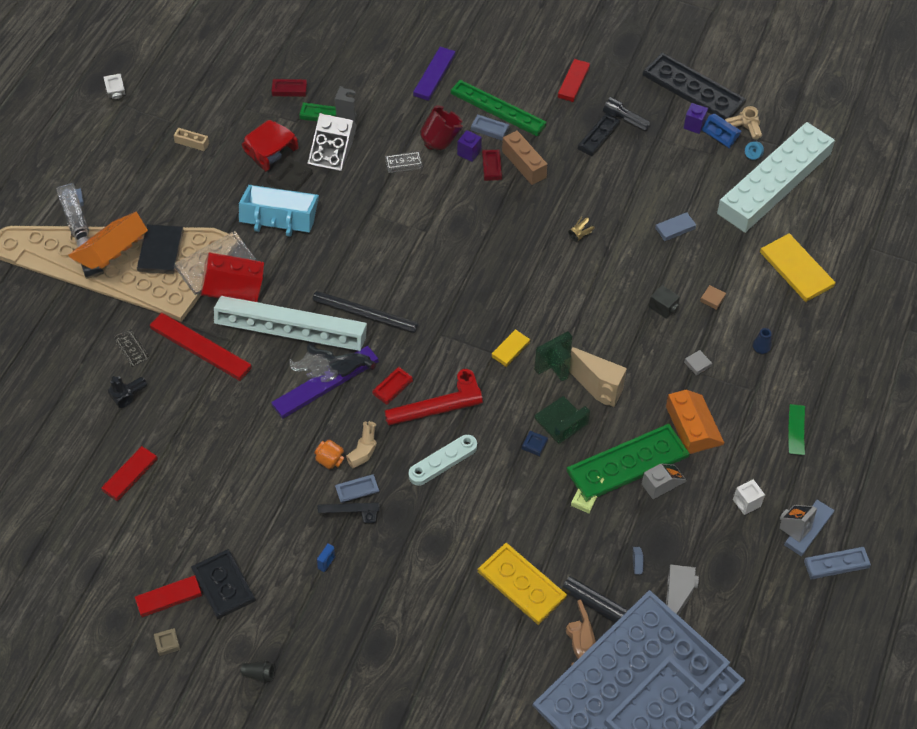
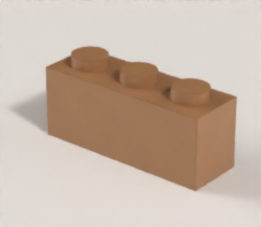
M518 131L503 137L502 152L531 185L546 178L547 163Z

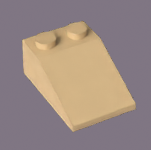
M573 347L571 350L569 372L596 400L605 405L615 407L624 388L627 368Z

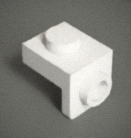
M121 74L104 77L108 98L119 99L122 95H126Z

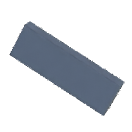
M816 500L813 504L817 511L810 532L800 543L789 536L784 544L800 556L805 553L835 511L819 500Z
M864 547L808 557L804 560L810 579L867 569L871 566Z

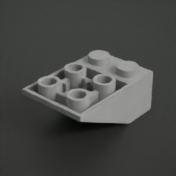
M319 114L308 164L342 171L353 143L357 127L355 122L350 119Z

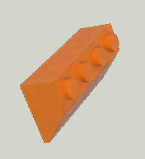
M136 211L111 222L68 254V256L90 269L96 267L102 269L110 264V259L118 258L121 255V251L131 248L132 242L136 243L143 238L142 235L148 230Z

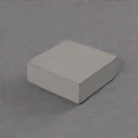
M701 350L685 358L684 361L695 375L700 374L712 365V362Z

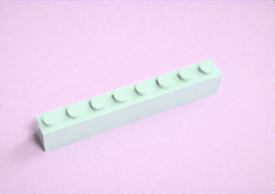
M221 296L214 307L215 324L361 351L366 339L367 323L225 296Z

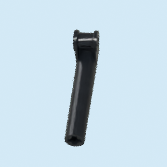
M572 576L568 577L562 587V591L577 600H581L583 604L613 623H616L628 611V609Z

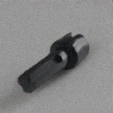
M612 97L607 100L603 108L604 113L614 118L619 116L643 130H647L650 125V121L624 108L622 102Z

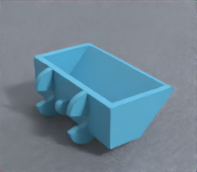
M248 185L239 202V222L255 224V232H259L262 225L287 229L286 236L289 237L292 236L293 230L310 232L315 219L319 195Z

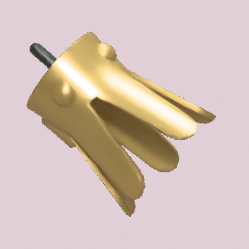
M581 217L576 225L568 230L569 239L577 242L583 236L592 232L595 228L594 226L583 230L589 218H585L578 225L582 219Z

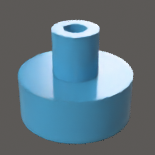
M757 141L750 142L745 147V154L749 159H758L764 153L763 145Z

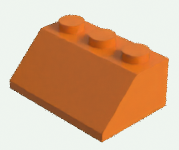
M689 390L668 394L667 411L681 442L690 454L724 445L721 434L702 395Z

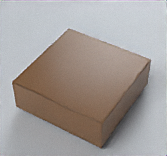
M709 285L700 302L717 310L724 300L726 293Z

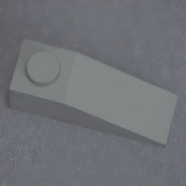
M670 565L666 605L678 616L692 596L694 588H698L699 576L695 575V567Z

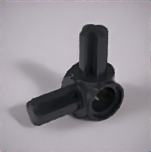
M113 376L110 381L111 386L108 389V394L119 408H124L132 402L134 393L147 387V382L143 377H140L126 384L122 382L120 376Z

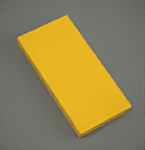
M790 233L762 247L760 253L805 302L835 286L836 282Z
M505 543L478 568L479 574L538 625L567 598L565 592L508 543Z

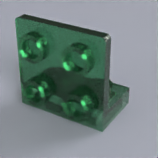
M562 396L535 414L534 418L560 444L589 423L590 410L586 406L580 410L576 409L565 396Z

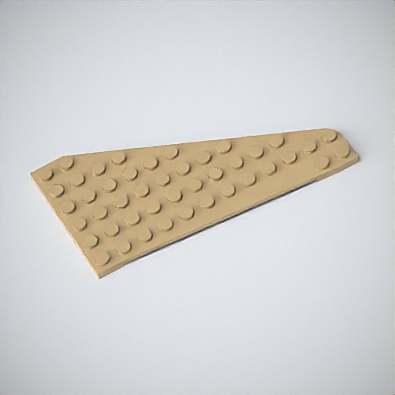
M8 226L0 230V260L158 313L162 312L182 322L201 296L204 264L208 253L231 256L239 245L240 240L216 228H183L184 233L175 274L148 273L137 271L144 233L141 240L131 243V248L121 251V255L118 258L109 260L110 264L103 268L104 274L86 279L81 263L68 256L77 248L73 235V226ZM86 227L87 236L91 238L105 227Z

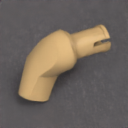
M367 421L363 423L362 438L359 439L357 448L346 455L347 461L352 468L367 462L375 450L377 442L374 439L376 427L374 422L368 421V425Z

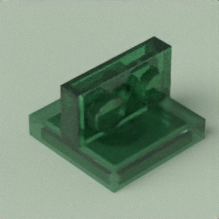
M569 331L536 348L534 370L538 375L552 368L561 381L568 379L573 337Z

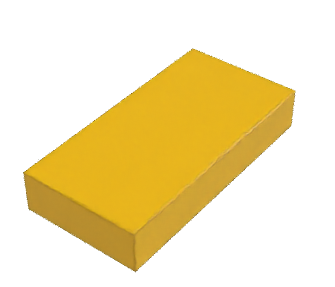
M515 329L492 353V358L507 367L529 345L530 339Z

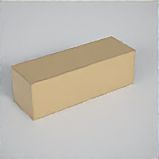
M178 128L174 134L175 143L202 151H205L209 145L208 136L181 128Z

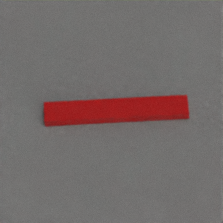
M162 312L150 324V328L239 381L252 369L250 363Z

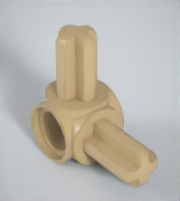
M748 106L740 112L739 116L725 119V121L735 127L742 125L749 129L752 138L755 140L762 136L759 128L758 110L755 107Z

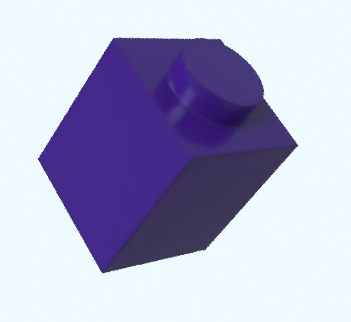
M691 103L686 113L683 129L700 134L706 121L708 108Z
M466 130L458 140L457 155L473 162L481 152L482 137Z

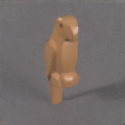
M578 600V608L583 623L576 621L569 623L566 627V634L572 638V647L578 659L596 642L588 615L581 600Z

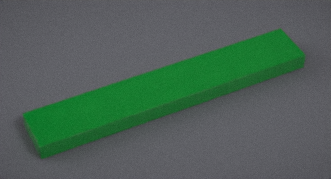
M459 80L451 89L452 95L535 136H538L546 127V121L462 80Z

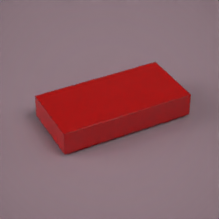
M398 367L373 390V395L388 405L413 381V377Z

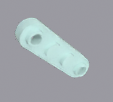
M463 435L413 465L409 469L410 482L418 486L423 485L471 456L477 450V440L471 435Z

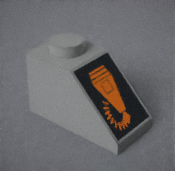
M659 464L644 472L642 486L651 498L655 499L685 483L686 479L675 465Z
M794 505L790 510L786 509L780 516V529L800 543L812 529L817 508L814 506Z

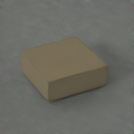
M175 628L154 634L159 656L180 650Z

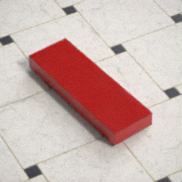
M574 59L558 92V98L574 102L590 68V63Z
M141 446L102 486V491L118 502L158 460L157 456Z
M194 575L135 596V600L141 617H145L198 598L202 594Z

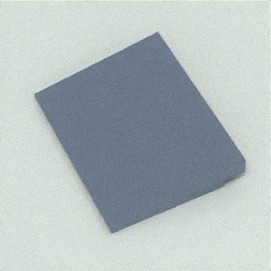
M649 590L557 679L532 706L554 729H702L742 687L745 680L729 666L730 662Z

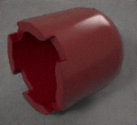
M440 105L434 106L420 131V136L425 146L431 150L446 149L463 128V125H461L463 121L453 111L448 113L443 110L444 106Z

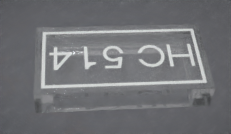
M420 151L385 156L388 173L423 168Z

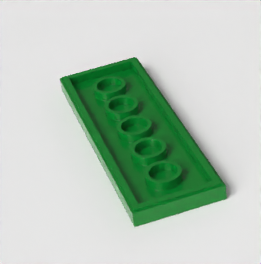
M667 424L567 467L566 471L587 502L595 496L599 497L642 478L644 472L659 464L672 465L688 458L690 453L671 425Z

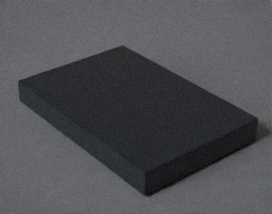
M147 224L146 228L148 231L144 235L137 271L175 274L184 233L183 227Z
M229 549L191 566L192 572L217 620L255 602V597Z

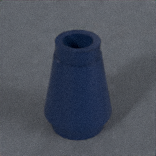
M768 328L761 329L753 341V348L759 354H765L771 350V331Z

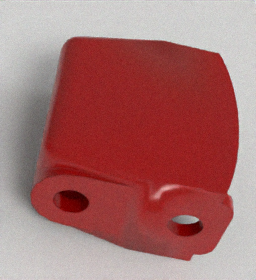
M271 120L266 121L246 135L242 143L244 151L264 171L270 169L267 157L279 152L285 146L290 147L293 151L298 149V140L295 134L286 127Z

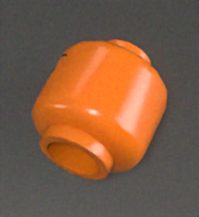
M332 440L322 441L314 452L316 455L315 460L327 469H332L334 466L339 467L344 460L342 456L344 450Z

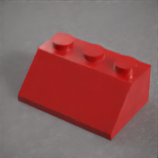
M209 252L204 264L201 295L214 298L225 296L257 302L263 279L264 262Z

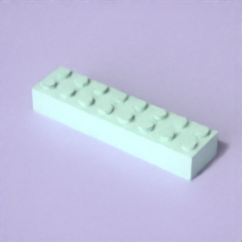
M806 122L720 199L717 214L746 233L831 154L835 140Z

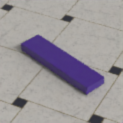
M439 47L413 91V96L430 100L454 59L455 51Z

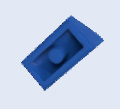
M716 114L709 115L702 128V131L728 148L732 146L741 133V130Z

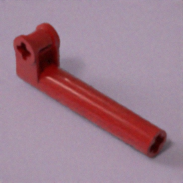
M462 369L458 372V392L384 410L387 424L393 425L482 404L481 391L477 385L474 373L470 369Z

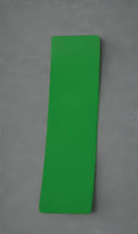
M790 404L789 407L790 454L805 455V406Z

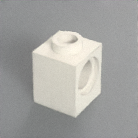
M753 479L736 488L733 500L742 513L746 515L761 507L765 494Z

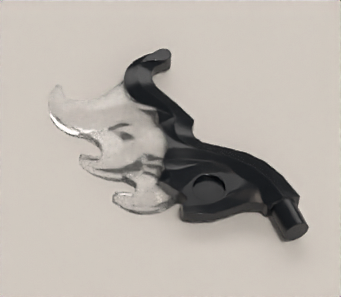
M310 342L307 345V353L302 360L298 362L290 360L289 362L291 369L294 371H312L307 373V377L324 376L321 377V382L334 380L338 374L344 377L360 366H367L372 370L376 367V363L369 356L359 353L334 356L331 351L317 349L315 345L318 343Z

